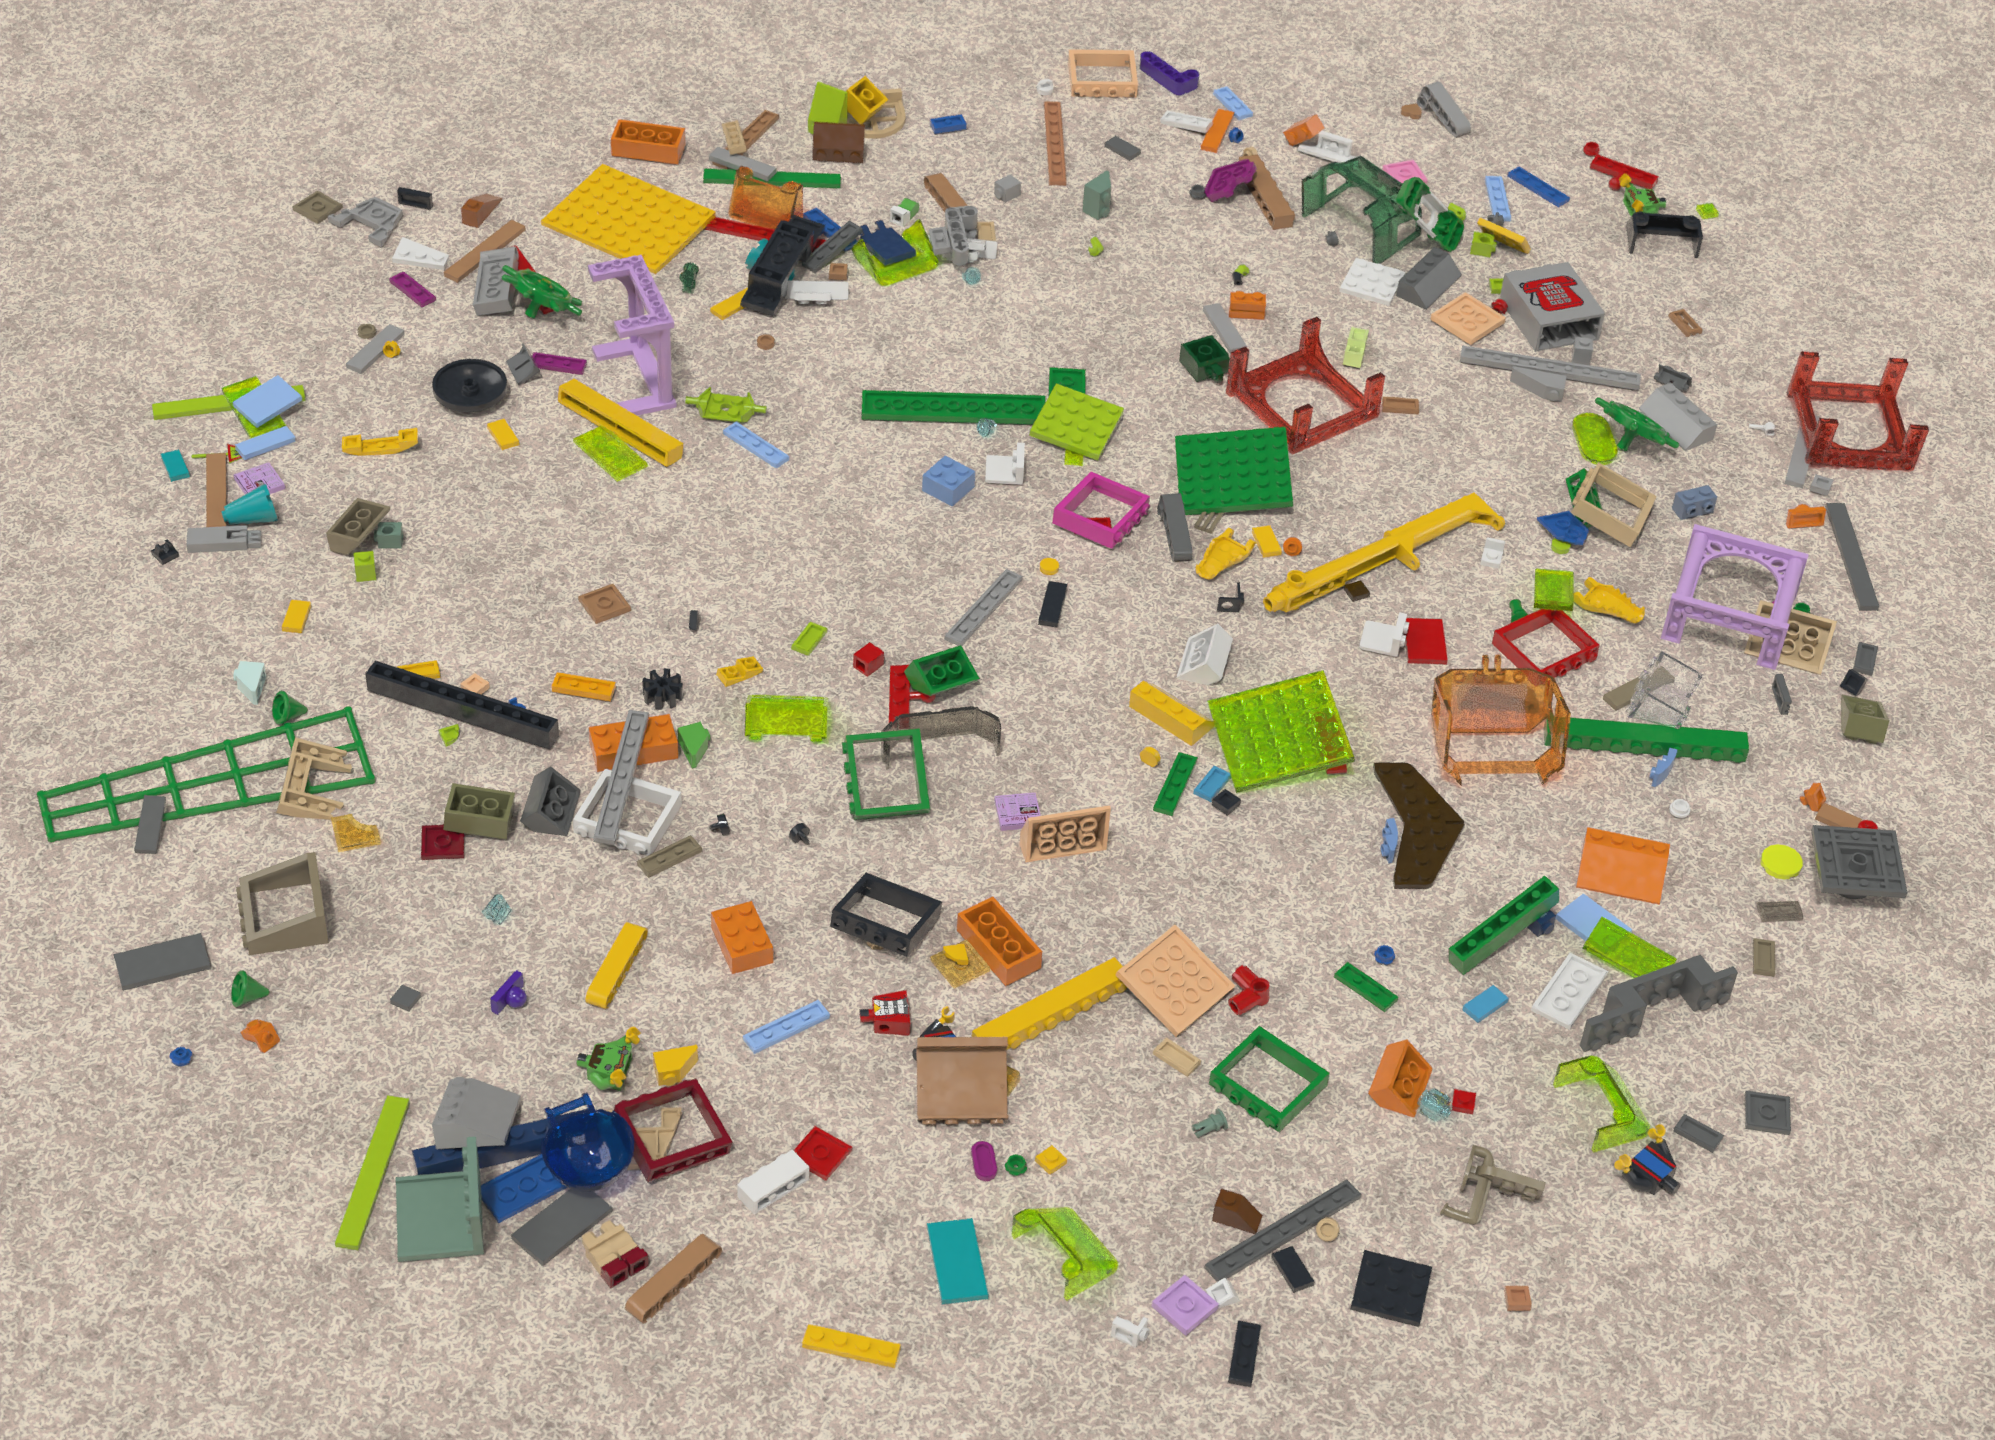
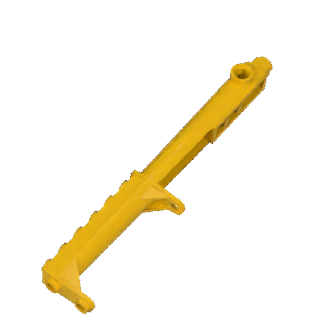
M1473 492L1413 521H1409L1398 528L1385 531L1382 539L1305 573L1299 570L1289 571L1286 581L1273 587L1271 592L1264 597V607L1269 612L1281 610L1287 613L1297 610L1301 605L1344 586L1345 582L1393 558H1397L1411 570H1416L1420 567V562L1413 553L1414 548L1467 522L1491 525L1499 531L1505 526V520Z

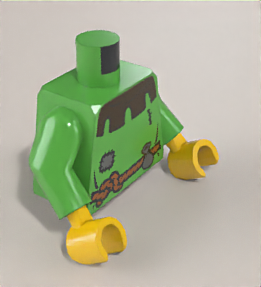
M1623 174L1620 177V184L1625 188L1623 203L1630 217L1637 212L1658 214L1659 208L1666 207V199L1657 198L1652 189L1636 188L1630 183L1631 178L1627 174Z
M630 1027L626 1031V1035L616 1041L595 1044L591 1055L579 1053L577 1066L587 1068V1080L599 1090L603 1091L612 1088L621 1091L632 1060L631 1043L638 1044L640 1042L638 1035L641 1032L636 1027Z

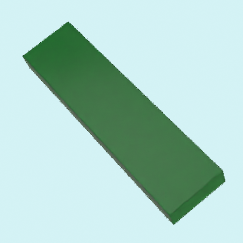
M1178 752L1154 804L1153 811L1173 817L1196 766L1198 757Z

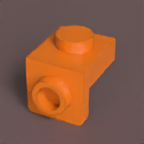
M258 1019L253 1020L240 1032L245 1040L256 1042L258 1048L263 1053H266L280 1042V1038L271 1022Z

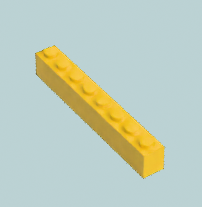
M575 378L559 386V403L662 465L668 467L682 458L684 443Z
M1113 957L972 1030V1037H1007L1008 1046L1006 1050L1010 1048L1015 1049L1021 1042L1036 1038L1039 1033L1046 1029H1053L1058 1023L1072 1019L1075 1014L1081 1011H1088L1094 1004L1105 1002L1111 995L1117 992H1124L1127 986L1116 976L1117 971L1123 966Z

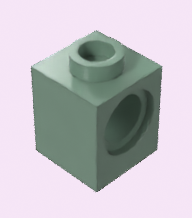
M402 522L378 523V530H374V541L378 542V548L402 549Z

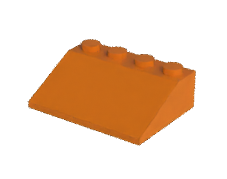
M1587 827L1576 888L1660 905L1670 844Z

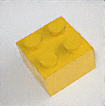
M866 76L846 90L848 92L847 111L859 124H864L877 114L889 100Z

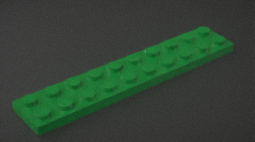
M862 390L861 420L1033 425L1046 403L1045 395Z

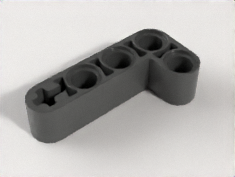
M1180 493L1161 494L1157 506V514L1161 517L1160 521H1164L1172 561L1192 560L1193 551L1182 496Z

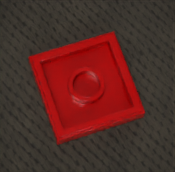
M814 1126L793 1151L809 1166V1172L826 1181L851 1153L852 1146Z

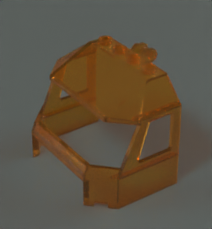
M1483 655L1482 668L1449 669L1434 678L1431 716L1437 753L1443 769L1448 774H1451L1461 786L1460 774L1537 773L1543 785L1552 774L1558 773L1564 768L1571 712L1554 677L1531 668H1501V655H1495L1494 668H1488L1489 657L1488 655ZM1553 693L1557 700L1555 715L1552 710ZM1546 718L1548 719L1551 748L1534 761H1455L1449 755L1451 733H1529Z

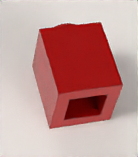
M870 642L853 654V667L867 677L884 665V651Z

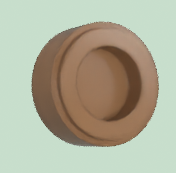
M768 334L761 335L757 338V346L763 350L772 349L775 346V339Z

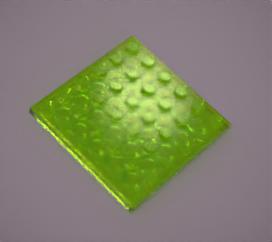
M1324 670L1207 701L1236 793L1355 762L1353 751Z

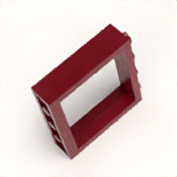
M697 1078L689 1081L683 1080L677 1085L662 1087L658 1091L649 1094L644 1093L628 1101L622 1100L614 1106L612 1119L647 1183L718 1159L730 1153L733 1141ZM691 1096L715 1140L653 1160L629 1116Z

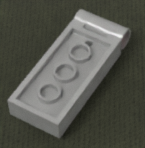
M516 246L480 252L473 307L477 316L512 311L515 287L513 284L502 280V275H509L502 270V267L507 265L516 271L518 270V250Z

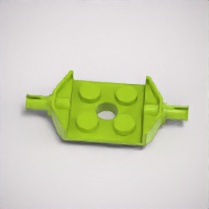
M709 387L699 397L686 396L685 404L696 405L700 416L708 419L744 423L748 422L755 412L766 414L767 406L754 404L750 392H747V397L711 393V387Z

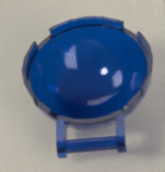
M585 1092L581 1094L582 1097L551 1109L550 1107L544 1108L545 1116L551 1128L548 1129L545 1138L542 1137L541 1153L548 1171L560 1184L576 1191L594 1192L614 1184L626 1172L633 1157L634 1136L631 1127L622 1116L614 1110L612 1112L603 1109L595 1110L588 1093ZM585 1105L587 1110L572 1113L556 1122V1116Z

